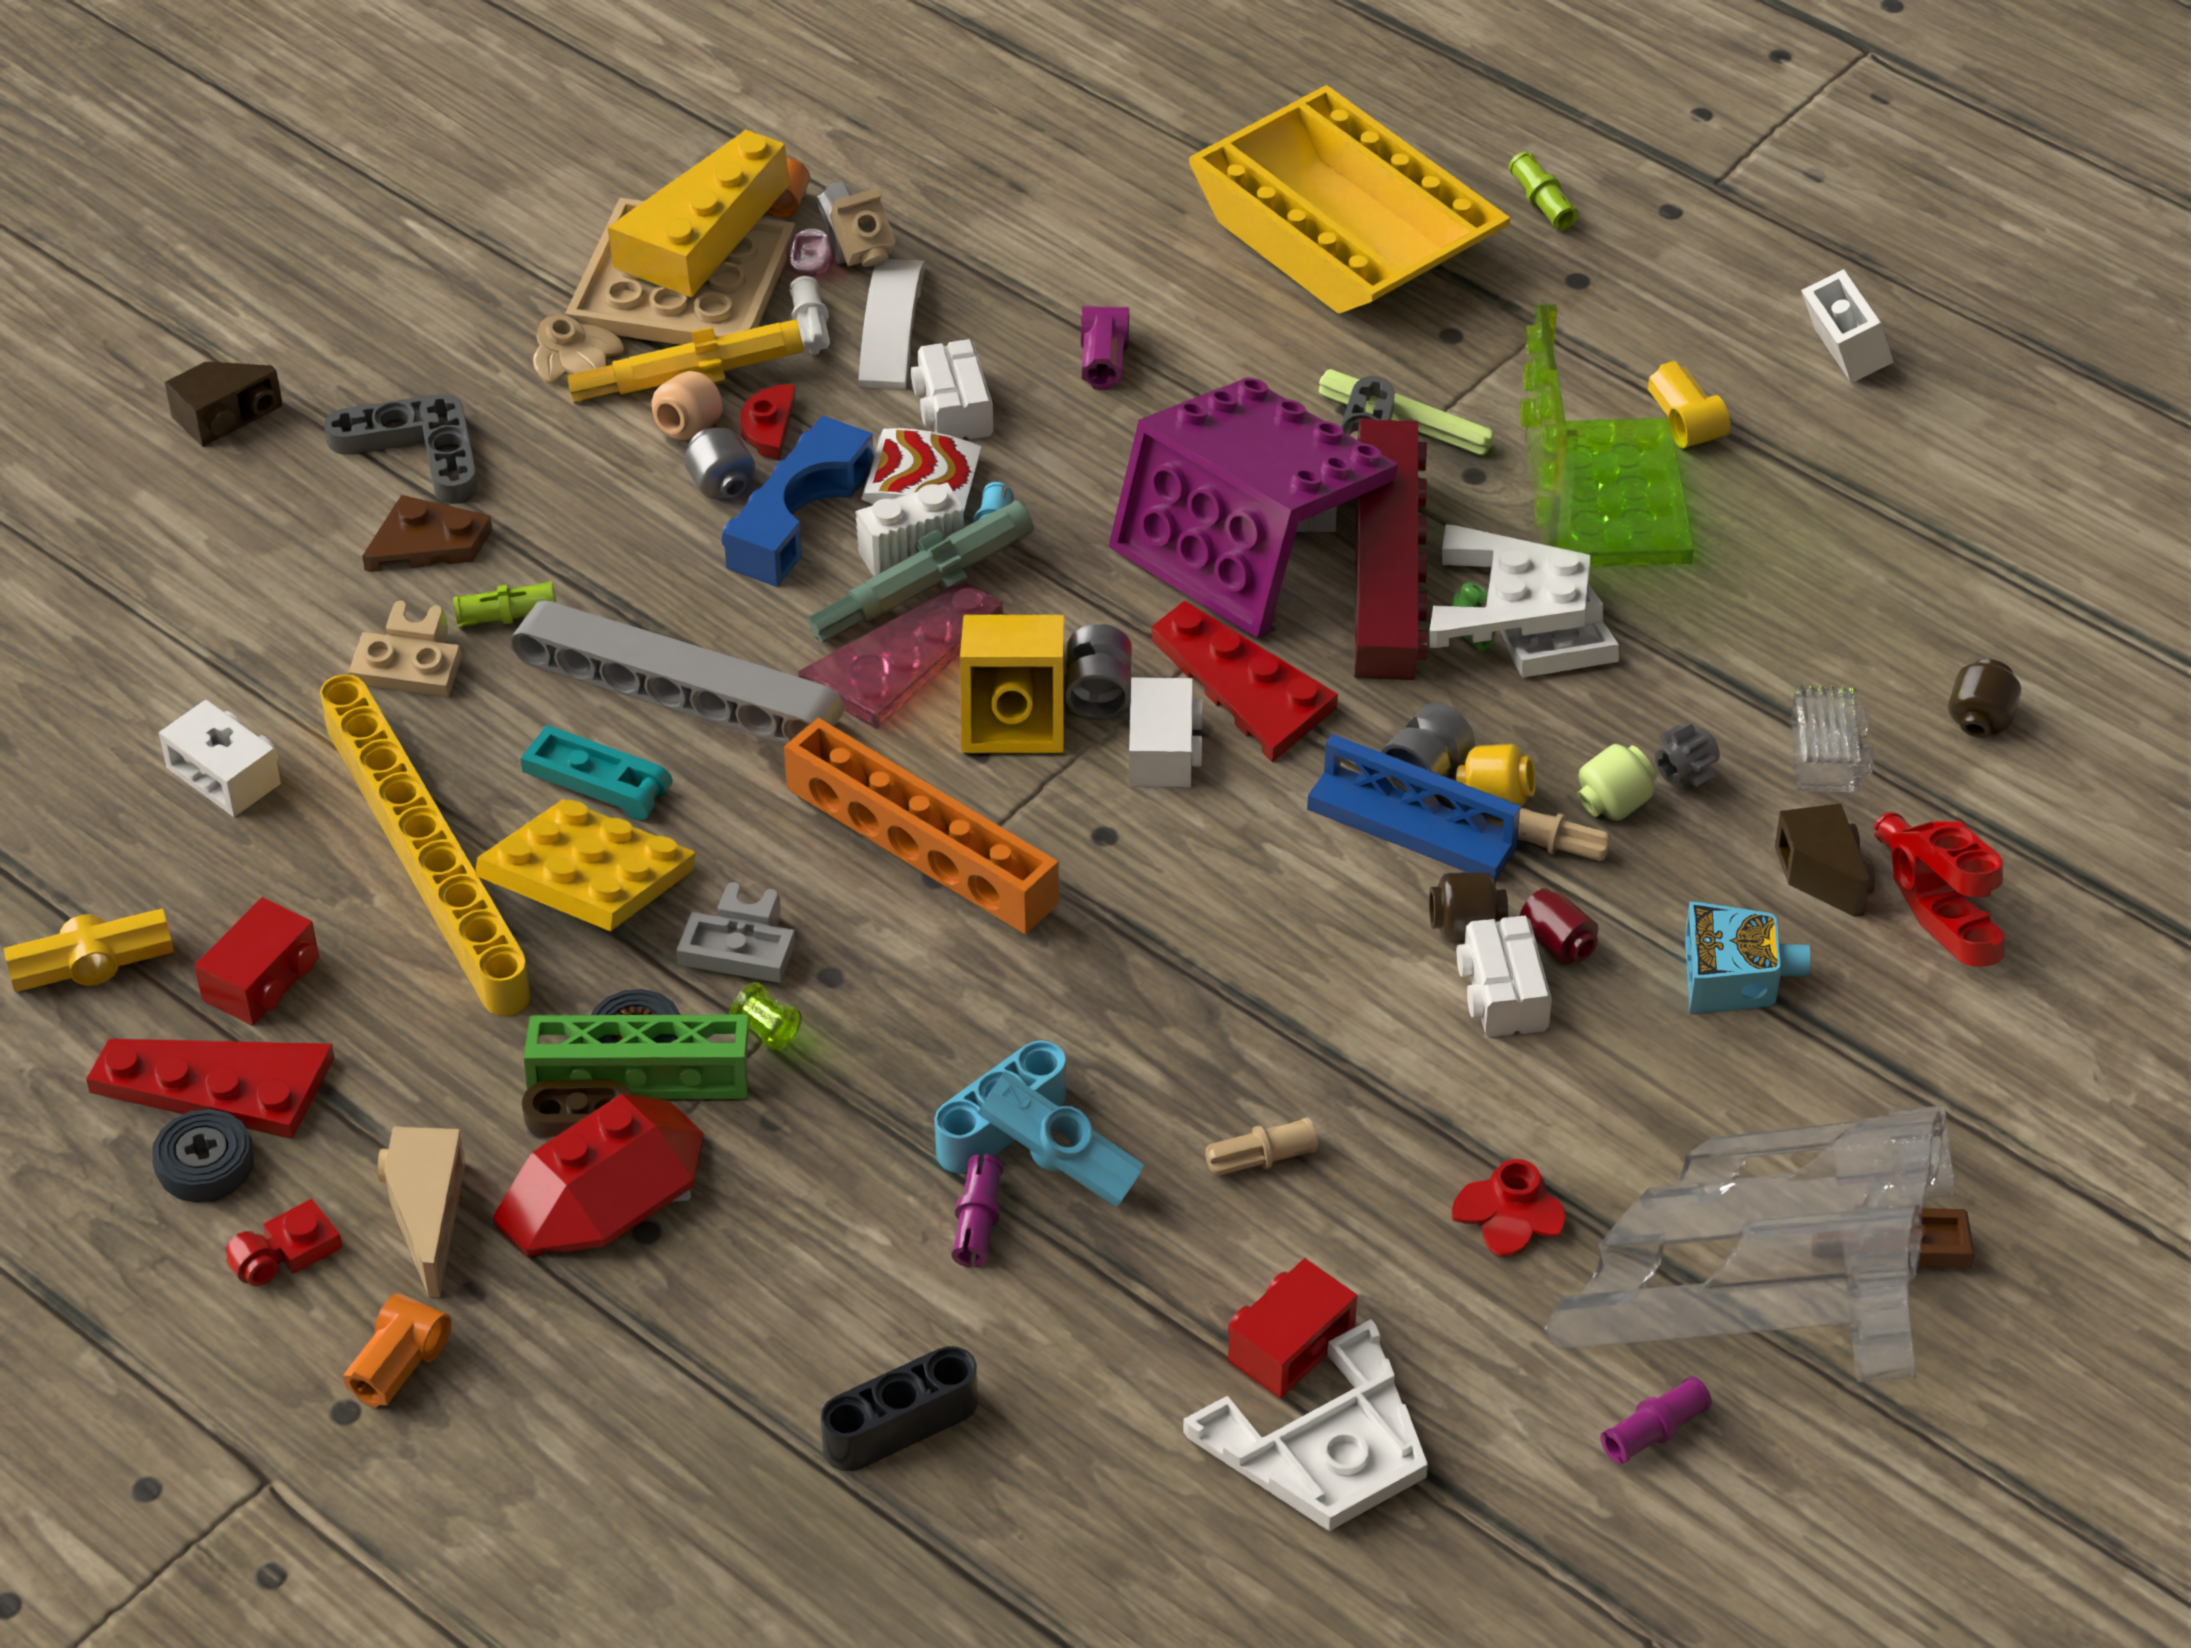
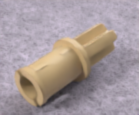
M1521 808L1518 840L1548 848L1547 850L1550 854H1555L1556 850H1561L1597 861L1605 859L1611 840L1607 832L1565 821L1566 817L1564 814L1559 813L1554 817Z
M1308 1117L1265 1130L1262 1126L1258 1125L1253 1127L1250 1134L1209 1144L1205 1148L1206 1162L1209 1170L1217 1176L1259 1165L1266 1170L1272 1167V1162L1317 1152L1318 1140L1312 1121Z

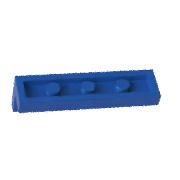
M1334 734L1331 735L1325 744L1324 773L1308 794L1307 810L1460 870L1489 873L1495 881L1517 849L1521 806ZM1341 757L1355 762L1363 773L1359 774L1341 767ZM1387 776L1401 780L1409 791L1406 792L1394 787ZM1434 794L1448 798L1456 809L1453 810L1442 806L1434 797ZM1485 812L1503 819V829L1489 824L1481 813Z

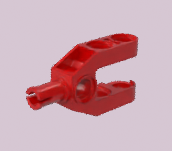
M1887 812L1878 818L1874 825V830L1878 832L1874 833V837L1892 851L1893 879L1918 923L1955 958L1966 965L1985 967L2000 962L2005 954L2003 931L1991 921L1989 913L1986 911L1981 912L1965 896L1988 897L1991 896V891L2003 884V859L1961 821H1931L1911 827L1896 812Z

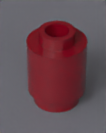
M1543 888L1532 894L1524 903L1520 916H1526L1530 919L1535 940L1562 964L1583 961L1595 950L1598 943V924L1561 892H1552L1548 888Z

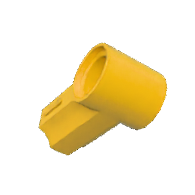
M1671 361L1660 365L1659 369L1649 377L1648 390L1668 416L1671 436L1679 448L1684 449L1726 437L1729 434L1730 417L1724 401L1717 395L1707 397L1686 367H1680L1676 361Z

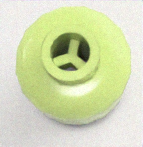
M1613 744L1580 768L1579 782L1582 789L1577 792V795L1584 808L1592 816L1597 817L1602 813L1613 821H1619L1651 799L1654 793L1653 780L1656 779V772L1648 758L1637 747L1632 745L1626 748L1620 744Z

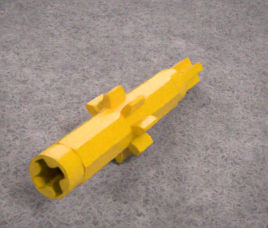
M794 319L719 337H715L713 327L691 331L693 343L613 361L612 365L569 374L567 379L573 403L618 392L622 395L658 387L678 374L687 371L700 372L710 378L714 384L726 382L724 371L805 352L798 321Z

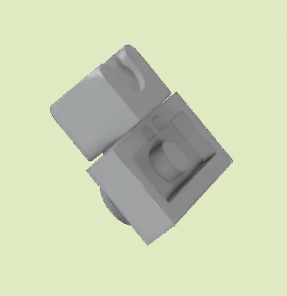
M731 882L726 886L718 905V916L691 913L676 950L678 965L781 983L795 947V932L792 929L778 927L781 909L780 898L776 890H766L761 900L757 903L744 904L738 899V894L740 893L739 884Z

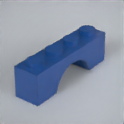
M822 415L809 431H805L800 436L797 446L788 457L777 463L766 483L751 494L747 505L735 519H730L725 525L721 542L725 547L726 568L778 587L802 558L800 522L793 514L801 507L816 500L832 497L851 498L867 479L874 457L873 433Z

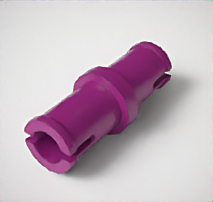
M985 1154L982 1170L979 1169L981 1159L979 1155H974L968 1160L964 1194L958 1198L955 1206V1216L959 1222L951 1256L957 1264L970 1268L973 1252L976 1253L974 1263L976 1267L986 1264L991 1229L998 1222L1000 1216V1205L996 1200L1000 1177L1003 1173V1164L996 1157Z
M1690 1376L1683 1380L1680 1385L1659 1398L1648 1397L1637 1405L1634 1414L1613 1428H1609L1601 1433L1600 1440L1605 1453L1612 1461L1622 1465L1629 1461L1632 1456L1653 1443H1666L1676 1435L1679 1426L1712 1406L1711 1395L1707 1387L1698 1378Z

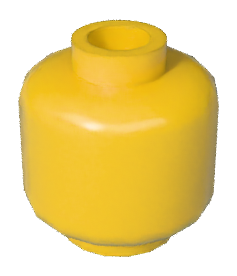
M1515 744L1476 746L1468 753L1465 765H1458L1456 781L1522 807L1527 797H1532L1535 792V767L1532 757L1530 755L1524 756L1522 750Z

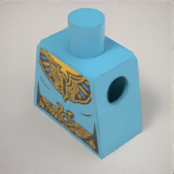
M1690 901L1685 931L1690 1014L1769 1007L1776 1003L1780 976H1809L1810 946L1779 944L1777 918L1773 914Z

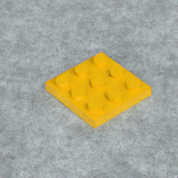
M562 799L478 856L475 876L611 932L694 870L696 852L677 845L674 840L668 837L655 836L637 829L626 820L610 818L590 810L579 801Z

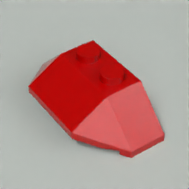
M620 1094L531 1153L492 1217L493 1224L527 1257L543 1255L544 1251L568 1252L605 1247L694 1187L700 1152L704 1142V1133L669 1100Z

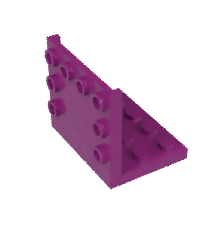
M1246 377L1138 420L1108 547L1252 636L1259 638L1270 632L1298 523L1393 482L1398 463L1382 455L1377 447L1361 443L1344 433L1339 425L1323 421L1306 411L1301 403L1286 399L1268 389V385L1265 382Z

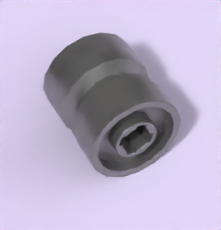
M1092 624L1078 629L1067 642L1065 702L1070 710L1080 717L1089 720H1108L1122 714L1130 704L1132 643L1127 634L1120 629L1106 624Z
M1432 702L1426 704L1405 726V729H1401L1389 741L1381 753L1447 778L1451 769L1457 768L1475 747V736L1467 720L1458 711L1446 704ZM1387 776L1395 787L1406 792L1409 791L1401 780Z

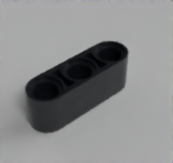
M946 1346L939 1348L827 1401L821 1410L820 1418L823 1453L826 1461L832 1467L841 1471L862 1469L972 1416L978 1405L977 1363L974 1356L960 1347Z

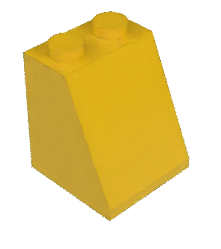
M1064 615L963 616L960 651L961 753H1064Z

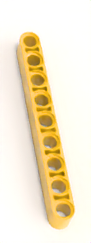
M346 674L328 679L320 690L327 733L482 1004L490 1013L497 1016H511L523 1011L530 1002L531 994L526 960L521 948L481 880L475 876L474 868L365 683L356 676Z

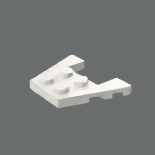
M1456 525L1445 526L1442 565L1492 568L1486 607L1433 606L1429 631L1430 648L1449 646V638L1472 635L1473 643L1492 640L1493 631L1520 628V633L1523 636L1585 627L1590 579V555Z
M1371 1319L1328 1342L1327 1356L1353 1385L1354 1389L1273 1433L1261 1437L1228 1396L1184 1418L1183 1433L1189 1440L1328 1531L1425 1479L1427 1476L1428 1464L1406 1404H1402L1394 1383L1395 1375L1390 1361L1385 1359L1379 1343L1380 1334L1377 1326Z

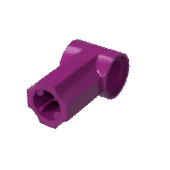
M1082 305V380L1090 383L1093 389L1110 390L1112 385L1122 381L1124 349H1128L1129 307Z

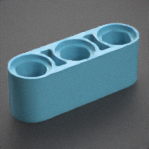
M1041 1040L1023 1046L937 1110L934 1118L937 1161L943 1168L950 1172L966 1173L970 1157L979 1155L981 1158L980 1167L984 1162V1154L995 1156L1015 1141L1014 1138L977 1114L981 1105L1005 1071L1058 1107L1064 1103L1066 1098V1058L1063 1050L1058 1045Z

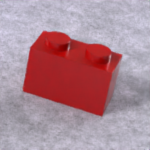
M261 897L194 965L202 1001L253 1026L268 1010H272L279 1004L283 994L301 975L307 974L314 967L319 958L313 921Z
M1304 1258L1291 1271L1279 1273L1270 1283L1266 1293L1251 1307L1246 1305L1233 1316L1228 1326V1361L1281 1399L1328 1355L1329 1341L1355 1328L1358 1295Z

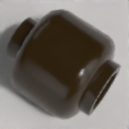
M1994 659L1977 660L1975 663L1961 668L1956 676L1948 702L1949 714L1960 725L1962 731L1970 736L1984 738L1990 734H1998L2007 730L2014 720L2022 691L2021 684L2013 674L2012 669L2003 662Z
M1486 872L1444 874L1440 878L1438 886L1430 887L1429 890L1431 928L1439 929L1442 937L1448 941H1465L1466 926L1471 921L1495 919L1498 922L1502 918H1508L1506 889H1497L1494 878Z

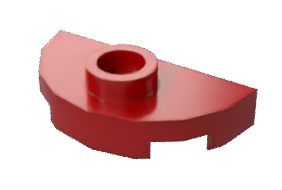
M795 384L776 385L760 390L745 402L740 411L741 437L746 442L748 441V443L757 447L758 454L777 460L781 458L796 399Z

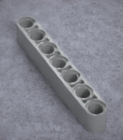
M543 600L537 602L510 638L512 651L519 659L531 666L784 745L818 717L835 727L844 713L845 706L841 697L825 685L552 601Z

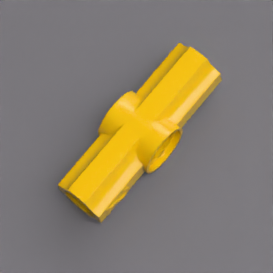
M162 908L105 922L104 919L97 915H79L67 921L61 928L60 934L3 948L14 992L70 978L80 985H99L112 978L118 970V966L174 952L167 920Z

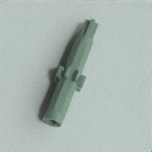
M1014 501L946 538L943 537L939 529L918 539L919 543L915 545L918 551L917 554L865 581L862 585L850 590L848 596L807 617L812 634L815 638L819 639L820 643H824L860 622L867 623L891 611L936 585H939L943 594L964 584V580L968 578L964 570L1034 531L1029 513L1019 501Z

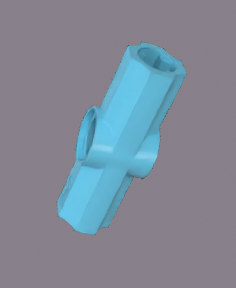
M1006 1071L999 1078L977 1112L978 1115L1029 1148L1033 1160L1041 1168L1052 1172L1063 1171L1114 1207H1117L1123 1200L1144 1166L1143 1163L1092 1130L1088 1117L1081 1110L1072 1106L1058 1107ZM1051 1131L1063 1133L1068 1138L1070 1147L1058 1145L1053 1140Z

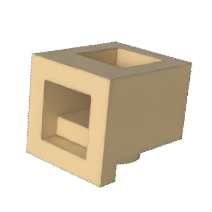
M879 188L834 201L830 219L848 266L862 263L863 267L873 266L885 261L889 257L888 254L892 253L896 241L880 200ZM871 223L873 231L864 232L859 226Z

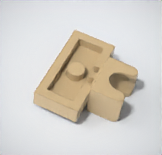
M402 600L396 601L386 625L387 635L362 632L349 675L360 678L366 686L449 697L462 654L459 645L445 643L448 634L445 612L440 606L434 605L429 609L425 619L420 622H410L405 616L407 610L406 603Z

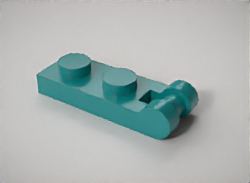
M549 725L544 727L520 758L523 773L620 807L629 817L639 821L645 820L655 807L654 799L663 796L673 783L669 771L656 763ZM629 781L635 782V783L639 784V786L636 787V786L630 785V784H628V782H629Z

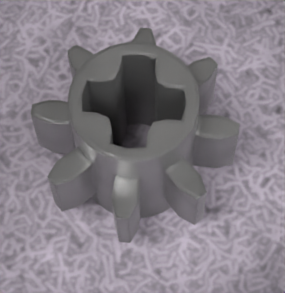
M1690 722L1683 727L1678 724L1659 735L1665 746L1656 751L1655 762L1660 774L1666 781L1671 784H1678L1680 782L1682 788L1686 789L1691 785L1698 787L1716 776L1710 765L1719 760L1720 751L1715 738L1708 730L1701 727L1695 729L1693 723Z

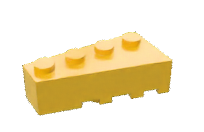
M745 130L608 226L614 269L692 298L790 185L785 143Z

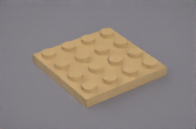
M620 197L565 315L574 318L580 324L596 325L610 330L618 336L678 345L693 343L691 331L713 327L715 337L758 328L796 239L795 223L760 218L691 298L614 269L607 227L644 202Z

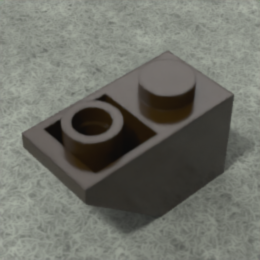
M203 362L165 381L172 418L202 447L283 406L277 370L272 365Z
M1842 804L1780 811L1775 849L1788 885L1853 917L1863 916L1868 893H1873L1875 889L1874 871L1869 861L1863 862L1860 854L1858 828L1854 823L1849 824Z

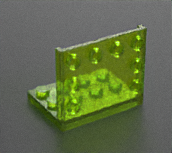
M1556 304L1536 305L1535 325H1527L1526 350L1528 355L1532 354L1531 362L1523 363L1524 391H1529L1528 399H1520L1519 417L1521 428H1525V442L1535 499L1536 527H1539L1541 544L1590 555V567L1692 564L1694 548L1669 418L1565 421L1554 354L1557 307Z

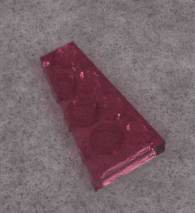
M962 582L798 671V677L831 688L843 700L845 712L878 729L960 656L963 616L1003 615V602L966 582Z

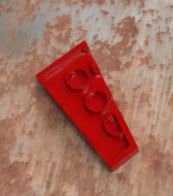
M108 1039L89 1072L86 1081L89 1093L180 1114L206 1109L227 1112L242 1121L246 1129L293 1139L335 1056L332 1044Z

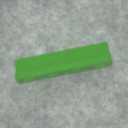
M748 1014L532 1015L529 1018L524 1052L527 1090L534 1084L546 1080L612 1079L626 1085L633 1096L655 1099H747L749 1085L747 1069ZM660 1034H674L678 1037V1039L671 1043H655L651 1040ZM714 1034H735V1043H711L706 1039ZM541 1035H565L569 1038L560 1044H540ZM604 1035H620L623 1037L617 1043H600L597 1041V1039Z

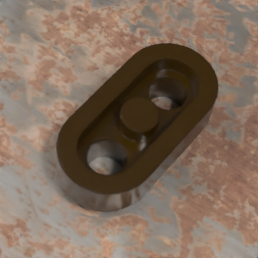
M612 1079L541 1081L531 1086L523 1095V1118L526 1127L531 1132L540 1136L556 1137L620 1094H632L626 1085Z

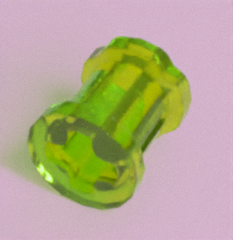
M759 982L750 983L744 987L733 1001L729 1011V1015L748 1014L749 1029L762 1037L763 1045L774 1052L783 1049L794 1039L802 1023V1015L799 1010L793 1006L784 1007L769 996V990Z

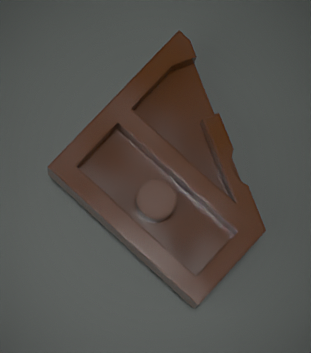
M401 495L362 555L364 570L370 572L380 571V562L409 559L410 568L431 566L439 562L448 564L473 562L493 530L491 515Z

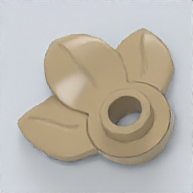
M555 314L544 318L538 325L537 341L540 346L534 354L533 364L538 375L547 384H551L560 379L566 372L573 374L606 366V357L622 354L624 346L618 336L610 330L596 325L580 324L570 316Z

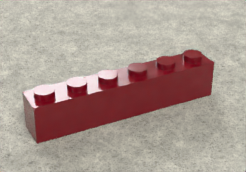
M1359 419L1357 440L1361 443L1377 447L1382 455L1398 463V468L1393 482L1356 497L1354 677L1414 680L1417 660H1426L1428 640L1427 630H1418V621H1426L1427 591H1418V583H1426L1427 553H1418V545H1426L1427 516L1418 515V508H1425L1427 499V478H1418V471L1426 470L1427 442L1418 441V421Z

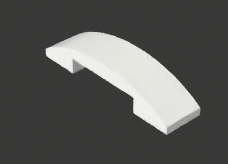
M886 259L875 265L864 319L859 387L906 390L911 359L910 341L917 297L920 298L925 261Z

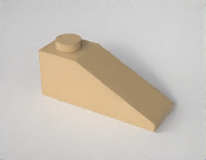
M393 1126L389 1149H381L379 1152L378 1180L379 1182L387 1183L391 1207L428 1297L440 1298L466 1166L460 1129Z

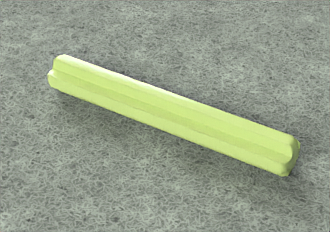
M1329 369L1320 379L1319 393L1324 397L1348 405L1352 389L1360 379ZM1395 393L1394 410L1391 420L1418 421L1419 433L1480 456L1486 455L1491 448L1494 437L1492 429ZM1371 396L1370 400L1366 401V413L1373 415V409L1377 399H1380L1379 397Z

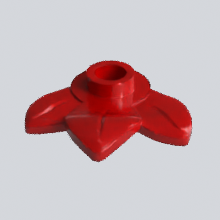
M1511 1159L1503 1162L1493 1172L1490 1180L1475 1181L1467 1184L1454 1200L1451 1218L1458 1223L1482 1225V1237L1486 1247L1498 1257H1509L1522 1252L1529 1244L1533 1233L1546 1237H1559L1564 1227L1565 1212L1561 1202L1545 1191L1544 1179L1535 1165L1526 1160Z

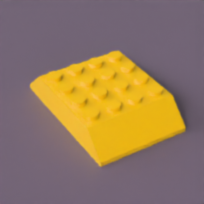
M1328 85L1189 157V165L1217 221L1338 314L1378 299L1510 225L1511 218Z

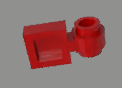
M311 1198L263 1223L264 1236L255 1234L252 1231H244L234 1236L226 1247V1262L241 1282L249 1283L252 1286H261L269 1282L276 1275L279 1267L278 1264L284 1262L294 1274L342 1249L341 1236Z

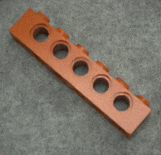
M819 717L784 746L787 790L1026 935L1059 905V861Z

